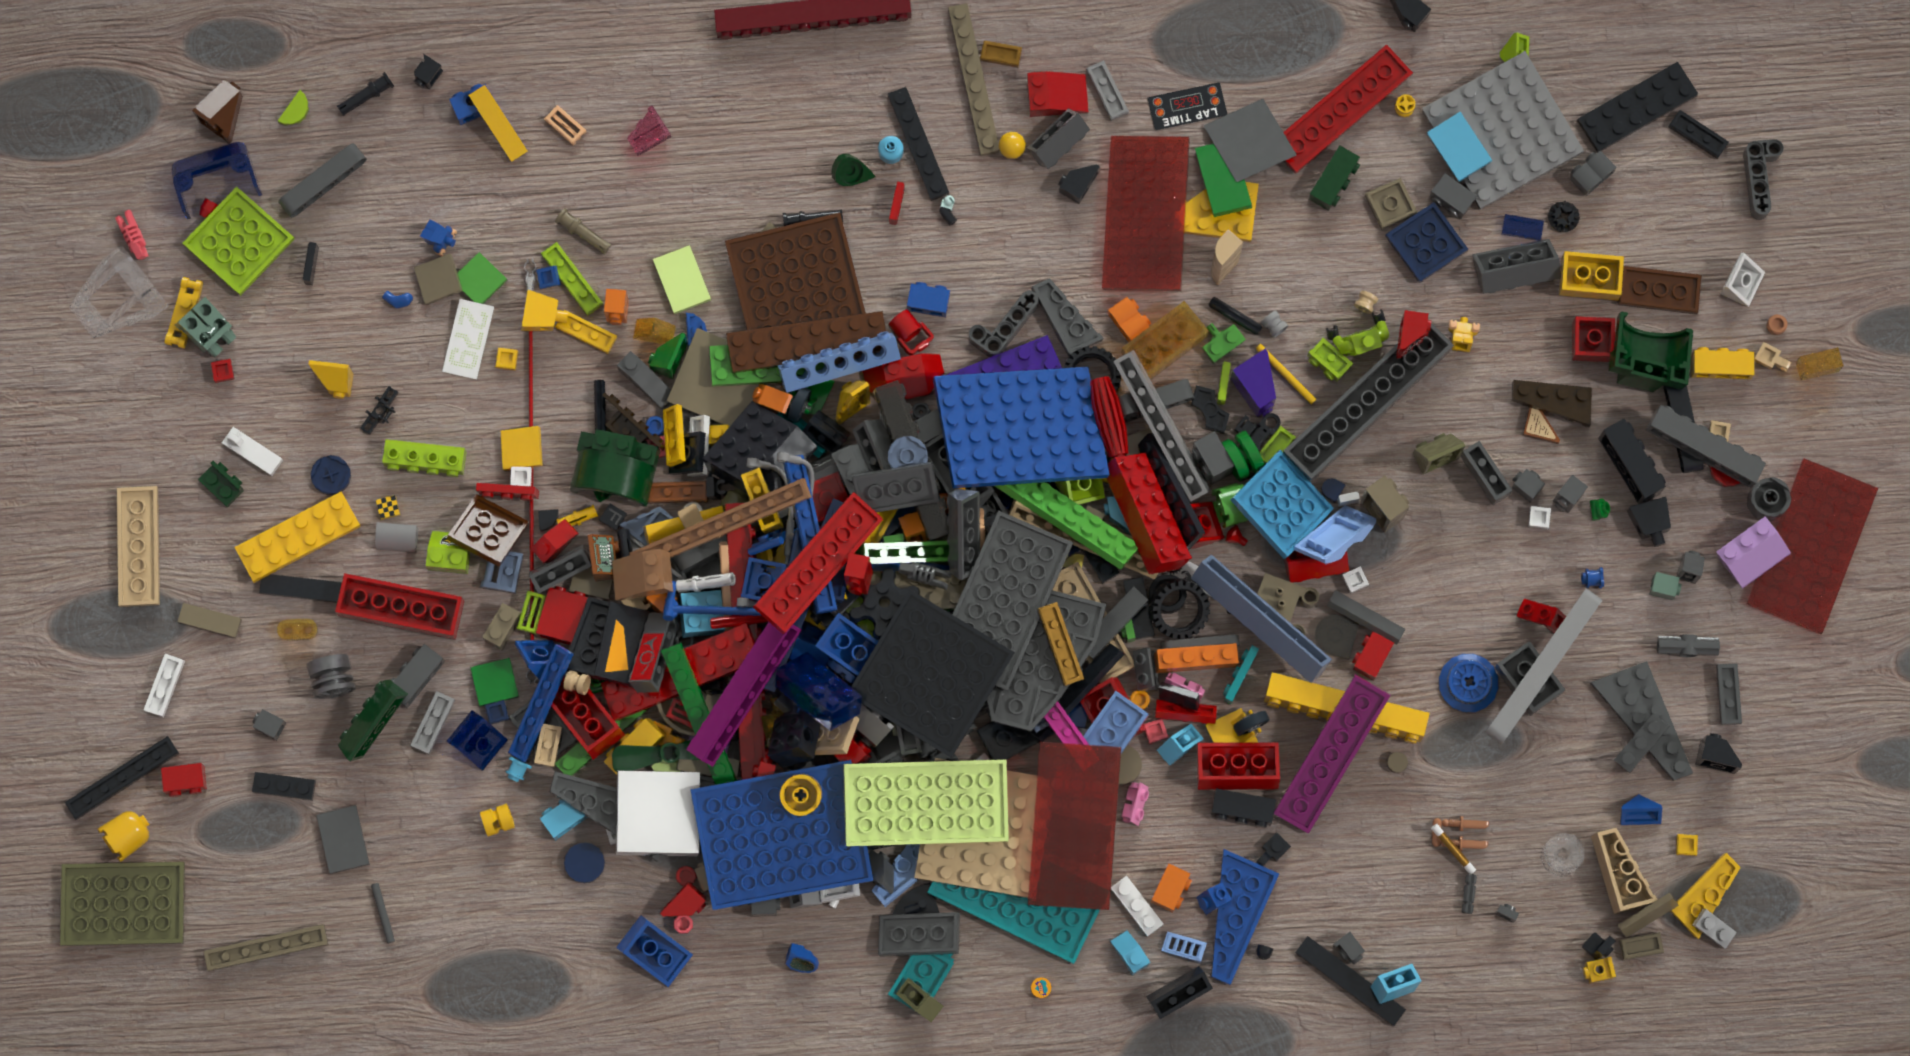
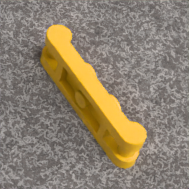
M187 277L182 278L168 333L165 337V344H175L185 349L188 336L182 330H179L175 324L199 302L203 281L196 280L195 282ZM188 288L194 289L193 294L187 293ZM176 332L182 333L180 338L175 337Z

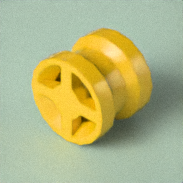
M1407 94L1398 97L1395 104L1396 114L1405 118L1412 115L1416 104L1415 99Z

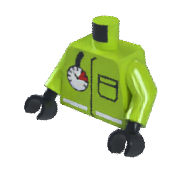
M1380 309L1381 313L1378 315H1374V312H1372L1376 326L1344 337L1339 336L1338 326L1333 325L1334 330L1326 328L1327 338L1333 340L1340 353L1346 354L1347 357L1382 347V342L1389 338L1384 312L1382 309Z

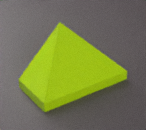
M1518 32L1514 33L1500 51V58L1506 62L1524 51L1529 56L1530 37Z

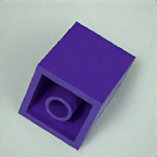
M1265 348L1233 369L1230 378L1257 418L1261 415L1265 417L1271 413L1276 400L1268 351Z

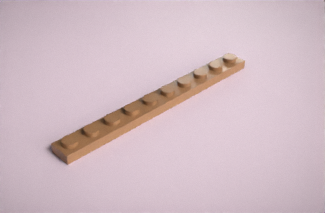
M803 478L629 554L633 555L643 551L663 549L670 552V558L812 498L806 480Z

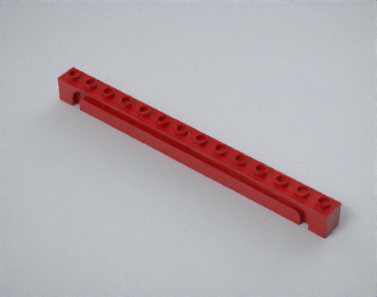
M744 503L725 504V511ZM751 524L726 534L729 573L733 572L736 579L735 585L730 586L731 607H737V598H742L741 593L749 557L757 559V554L753 556L748 554V549L752 547V539L756 538L755 527H751ZM757 623L749 624L752 636L756 642L757 638L761 635V627L757 628ZM762 690L738 727L741 780L755 778L752 776L754 766L759 765L760 758L769 759L767 756L768 749L764 748V741H768L767 728L763 729V721L767 720L766 708H762V700H765L764 690Z

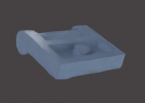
M509 552L499 567L496 583L491 582L495 565L487 561L484 580L481 581L480 587L516 594L523 554Z

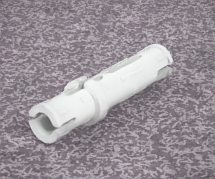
M733 572L706 577L693 576L690 579L677 580L676 589L679 593L686 591L700 592L702 589L733 586L736 579Z

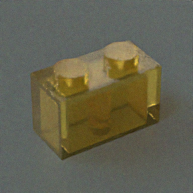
M1838 347L1803 355L1796 361L1801 381L1839 372L1844 366Z

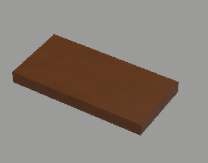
M1623 266L1622 295L1619 298L1618 305L1697 315L1702 275Z

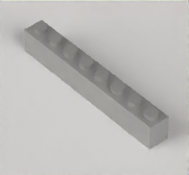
M1132 350L1114 360V364L1190 502L1208 493L1211 490L1135 351Z

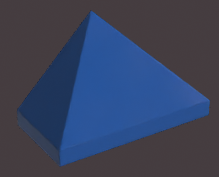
M1638 794L1621 807L1620 824H1661L1662 805Z

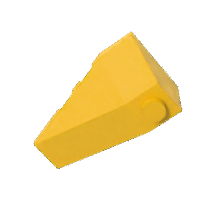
M856 380L852 383L849 381L842 386L835 417L836 423L842 424L871 404L870 389L867 382Z

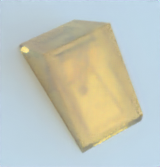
M658 318L637 319L633 339L665 344L674 338L676 326Z

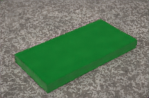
M1210 144L1195 148L1213 216L1218 217L1251 209L1252 203L1245 179L1236 182L1216 146Z

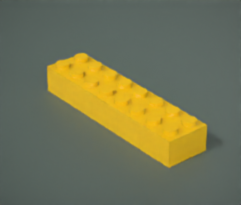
M1272 672L1264 702L1268 703L1267 706L1279 709V706L1287 708V711L1298 714L1300 711L1307 713L1306 716L1318 719L1319 716L1326 718V721H1328L1345 691ZM1387 702L1369 733L1377 734V732L1385 733V737L1391 739L1400 737L1404 738V741L1407 743L1416 744V742H1421L1424 737L1430 713Z

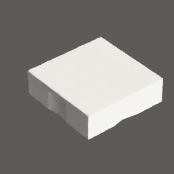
M618 771L616 855L645 856L649 854H663L667 856H698L699 833L691 789L700 788V772Z

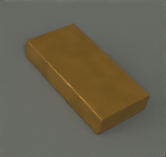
M984 40L980 61L1018 68L1022 47Z

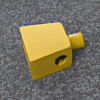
M528 290L521 331H553L555 321L567 323L568 311L557 310V299Z

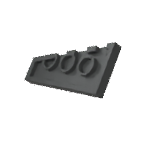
M1050 278L1032 286V291L1038 295V302L1068 357L1080 348L1084 349L1087 346L1090 347L1103 341V336L1093 329V325L1084 319L1079 310L1066 299L1064 293Z

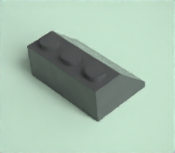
M858 444L849 445L831 454L849 495L853 492L855 493L852 475L869 472Z

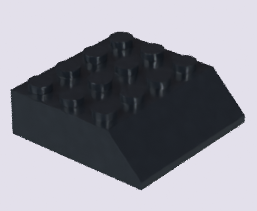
M751 401L702 459L708 472L747 493L741 475L757 469L746 467L747 458H757L761 461L770 462L785 473L783 462L777 461L778 452H786L794 456L803 455L807 461L818 447L798 426ZM760 469L770 492L785 486L784 480L776 471Z

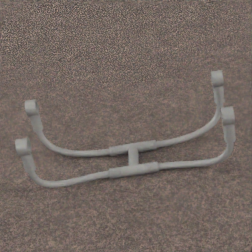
M778 452V462L803 464L807 467L813 496L814 471L811 464L799 456ZM747 458L746 467L765 470L772 469L782 477L785 485H788L786 474L779 467L757 458ZM793 506L788 508V519L786 522L785 564H788L794 536ZM737 598V607H753L758 601L749 600L748 598Z

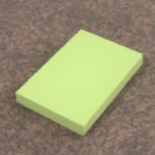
M690 245L653 259L674 314L711 301Z

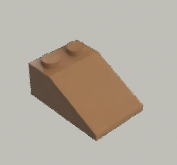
M655 549L612 561L616 601L673 592L670 552L663 549Z

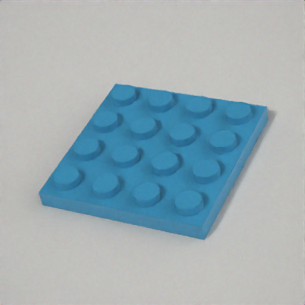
M1282 450L1276 452L1230 499L1283 559L1287 558L1294 551V546L1308 536L1334 509Z

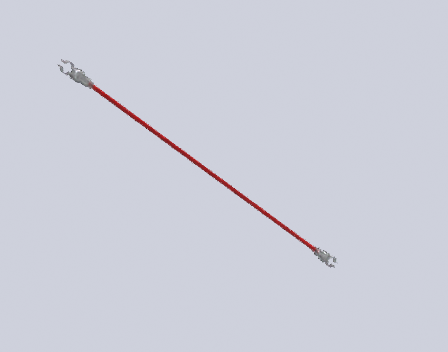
M536 264L535 269L530 274L525 269L527 272L525 275L526 292L528 290L535 292L536 276L533 272L536 271ZM529 331V427H532L533 331ZM531 467V468H532L531 486L533 487V467ZM533 498L532 501H529L530 571L534 570V552L531 550L534 546ZM530 579V591L534 592V584ZM533 596L530 598V611L534 601ZM534 617L530 628L534 627ZM530 633V641L534 640V634Z

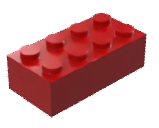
M564 677L551 707L594 760L623 738L625 734L590 689L585 695L577 693L576 690H565Z

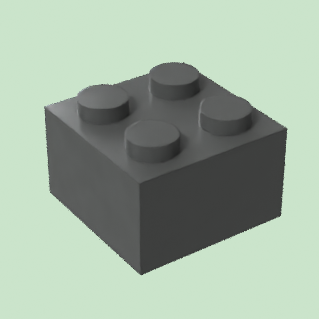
M1215 431L1193 443L1191 455L1196 464L1199 463L1202 468L1201 473L1206 482L1209 481L1213 485L1232 474L1234 464Z

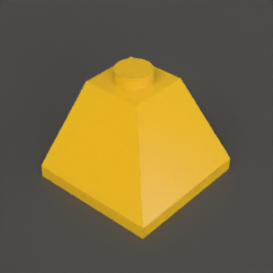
M309 360L308 364L313 373L330 395H333L332 397L337 399L350 397L354 374L349 365Z

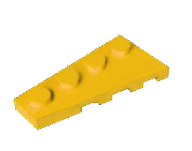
M1724 853L1677 901L1679 906L1670 911L1696 939L1700 938L1702 932L1692 926L1703 908L1713 914L1716 907L1720 904L1725 891L1728 890L1741 868L1727 853Z

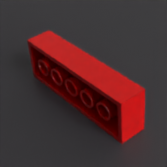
M1146 453L1113 458L1108 463L1110 475L1107 481L1132 538L1138 547L1148 574L1180 569L1192 557Z
M344 573L335 612L340 617L456 640L465 601L460 596Z

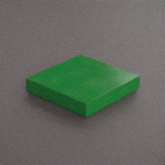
M510 658L470 667L480 707L493 702L519 698Z

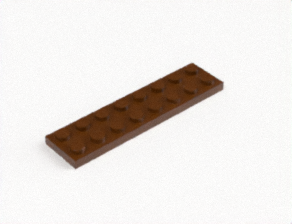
M883 311L731 332L726 333L732 373L778 367L786 360L792 359L796 361L806 354L816 355L823 349L831 348L833 350L839 348V345L844 343H857L859 339L864 337L874 338L877 337V334L886 332ZM875 346L872 353L880 352L881 346ZM862 351L855 352L854 356L862 355Z

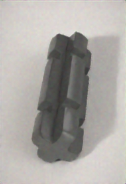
M1467 874L1465 877L1464 904L1462 905V913L1465 914L1473 913L1474 905L1472 903H1474L1476 890L1474 885L1477 881V876L1474 874Z

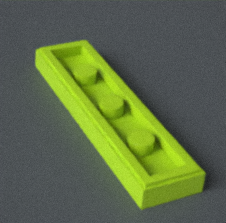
M557 242L541 253L549 266H557L559 279L587 316L603 306V302Z

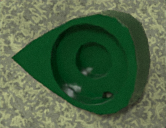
M851 154L838 155L832 165V178L841 186L857 185L876 177L861 160Z

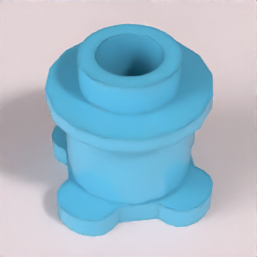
M510 756L509 760L512 763L509 770L505 771L508 773L507 778L519 782L520 779L524 780L523 776L526 769H531L532 766Z

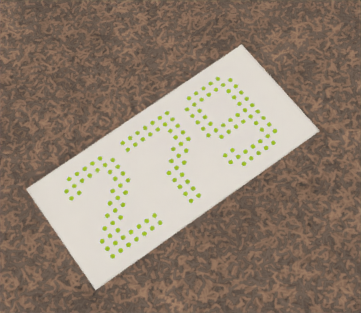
M463 299L459 300L442 372L477 379L494 306Z

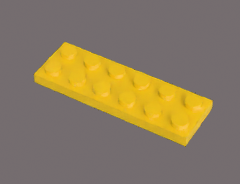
M341 491L234 548L253 583L361 526Z

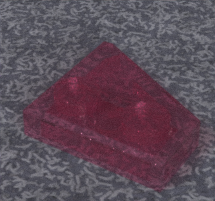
M651 105L643 120L640 119L636 129L630 133L627 140L636 155L640 156L672 136L653 105Z

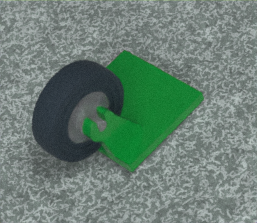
M829 380L788 392V394L793 395L789 404L788 419L798 422L803 413L815 415L818 410L821 411L835 381Z

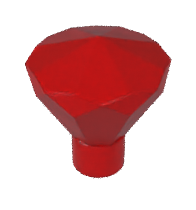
M1237 525L1227 532L1225 538L1226 542L1239 543L1242 546H1245L1248 542L1242 536Z

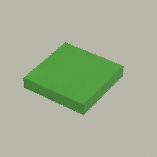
M480 252L457 273L462 292L473 302L484 304L508 281Z

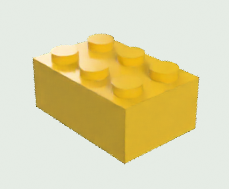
M1564 251L1561 257L1559 295L1618 301L1622 295L1624 256Z

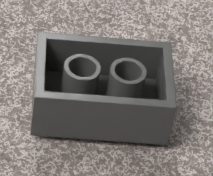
M1528 641L1497 663L1494 668L1513 693L1540 654L1531 642ZM1553 672L1526 709L1529 716H1532L1565 691V688Z

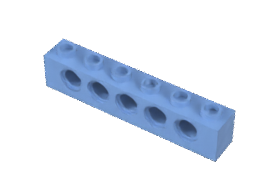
M886 331L877 334V337L861 338L857 343L841 344L839 348L833 350L831 348L823 349L816 355L806 354L796 361L792 359L783 361L782 365L778 366L783 388L788 393L900 360L901 357L895 336L892 332ZM875 346H881L880 352L872 353ZM862 351V356L859 359L853 358L855 352ZM837 357H843L841 364H834ZM818 363H824V367L821 370H815V366ZM805 368L803 375H796L798 369Z

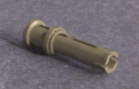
M566 208L557 216L555 223L563 225L570 234H577L602 252V254H606L611 247L610 243L583 225L580 218H575L568 213Z

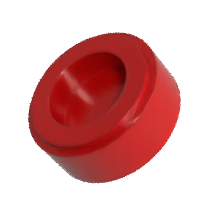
M683 866L677 870L676 880L681 886H684L688 881L694 884L696 873L693 868Z

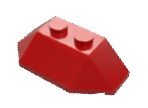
M924 353L902 357L900 360L863 370L864 380L869 384L870 392L889 403L930 395L934 389V376L944 375L940 354Z

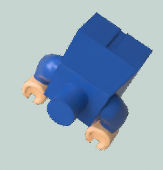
M430 219L420 237L426 243L433 245L435 254L442 257L448 245L451 247L455 245L456 240L452 239V237H455L454 234H457V231L450 226L444 228L439 223Z

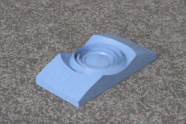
M1344 505L1296 544L1294 550L1325 564L1335 562L1343 557L1352 544L1362 542L1374 527L1376 518Z

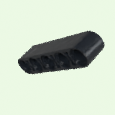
M1663 385L1667 406L1671 407L1678 415L1689 417L1695 423L1687 386L1680 390ZM1677 448L1682 473L1704 469V463L1701 460Z

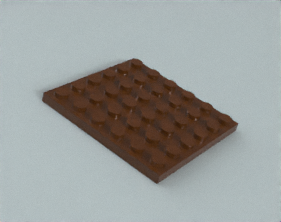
M840 212L725 241L747 330L866 313Z

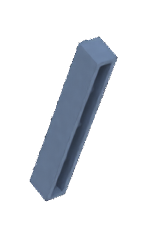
M1210 555L1200 563L1191 577L1199 587L1203 588L1214 600L1218 601L1229 613L1234 615L1244 626L1249 628L1260 640L1265 642L1309 682L1312 683L1322 675L1332 660L1327 654L1213 555Z

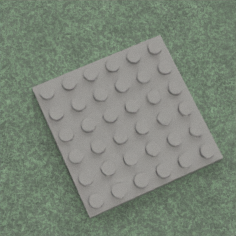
M1526 51L1422 108L1432 128L1461 112L1491 157V163L1463 179L1468 190L1477 195L1475 202L1480 210L1584 153L1582 146Z

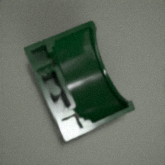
M1621 311L1617 316L1614 350L1610 353L1608 369L1610 372L1618 373L1617 384L1649 392H1655L1663 385L1680 390L1685 388L1689 382L1693 330L1685 328L1673 333L1643 331L1629 325L1625 320L1628 313Z
M596 429L595 434L581 431L577 446L578 457L570 491L572 493H578L580 490L604 492L623 497L635 502L639 506L646 507L660 454L659 447L639 443L633 436Z

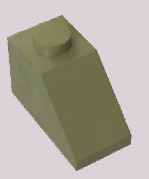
M910 978L904 982L896 993L911 1008L930 1022L934 1020L944 1007Z

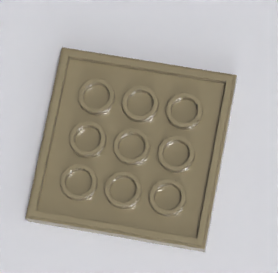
M697 328L667 402L674 405H682L683 409L698 415L710 416V420L722 425L728 424L731 426L751 401H753V392L759 384L712 387L709 346L727 345V340Z

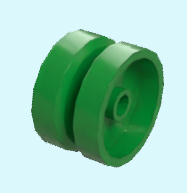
M1243 430L1236 434L1234 442L1229 439L1221 442L1234 464L1232 474L1239 482L1249 478V470L1256 474L1264 466L1263 459L1255 443L1246 431Z

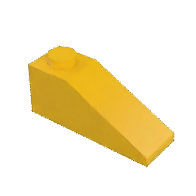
M760 468L741 475L750 501L770 492ZM778 512L758 520L764 534L784 527Z

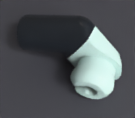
M947 195L942 199L939 209L941 216L949 226L957 221L952 214L955 200L951 195Z

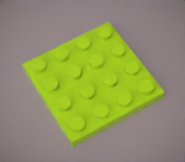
M236 186L182 244L241 296L295 238Z

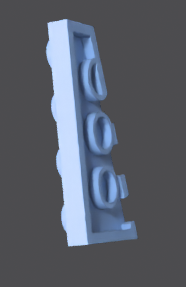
M906 844L904 850L894 860L892 864L894 867V891L892 894L877 885L871 890L884 907L919 880L914 879L920 844Z

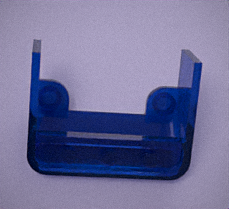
M234 142L178 160L172 165L173 184L182 212L187 220L191 219L183 192L192 188L193 178L229 166L237 173L249 171L258 196H262L248 148L244 143Z

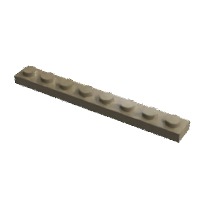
M968 4L950 6L948 11L980 155L1000 153Z

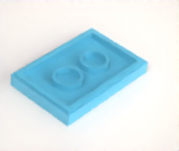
M1461 112L1427 132V135L1458 182L1492 162L1491 157Z

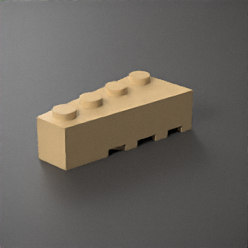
M1617 828L1597 832L1591 836L1614 914L1648 906L1658 900L1650 890V885L1646 878L1644 879L1639 871L1638 864L1631 857L1629 849Z

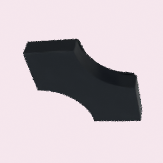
M1196 385L1194 391L1195 398L1192 399L1191 406L1199 409L1204 415L1206 430L1225 434L1230 414L1223 411L1216 403L1215 390Z

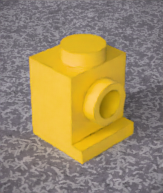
M1611 957L1586 962L1585 967H1583L1584 977L1589 980V984L1616 977ZM1597 966L1603 969L1601 974L1596 972Z

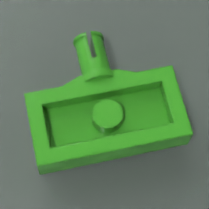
M1211 323L1206 329H1208L1213 338L1202 349L1214 364L1246 339L1234 324L1226 330L1219 332L1214 324Z

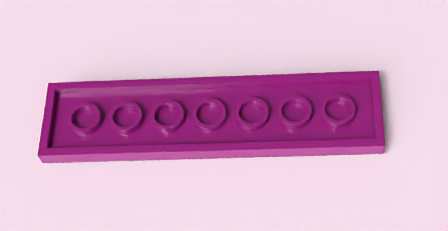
M1356 674L1354 675L1274 811L1275 815L1309 834L1390 698L1389 693Z

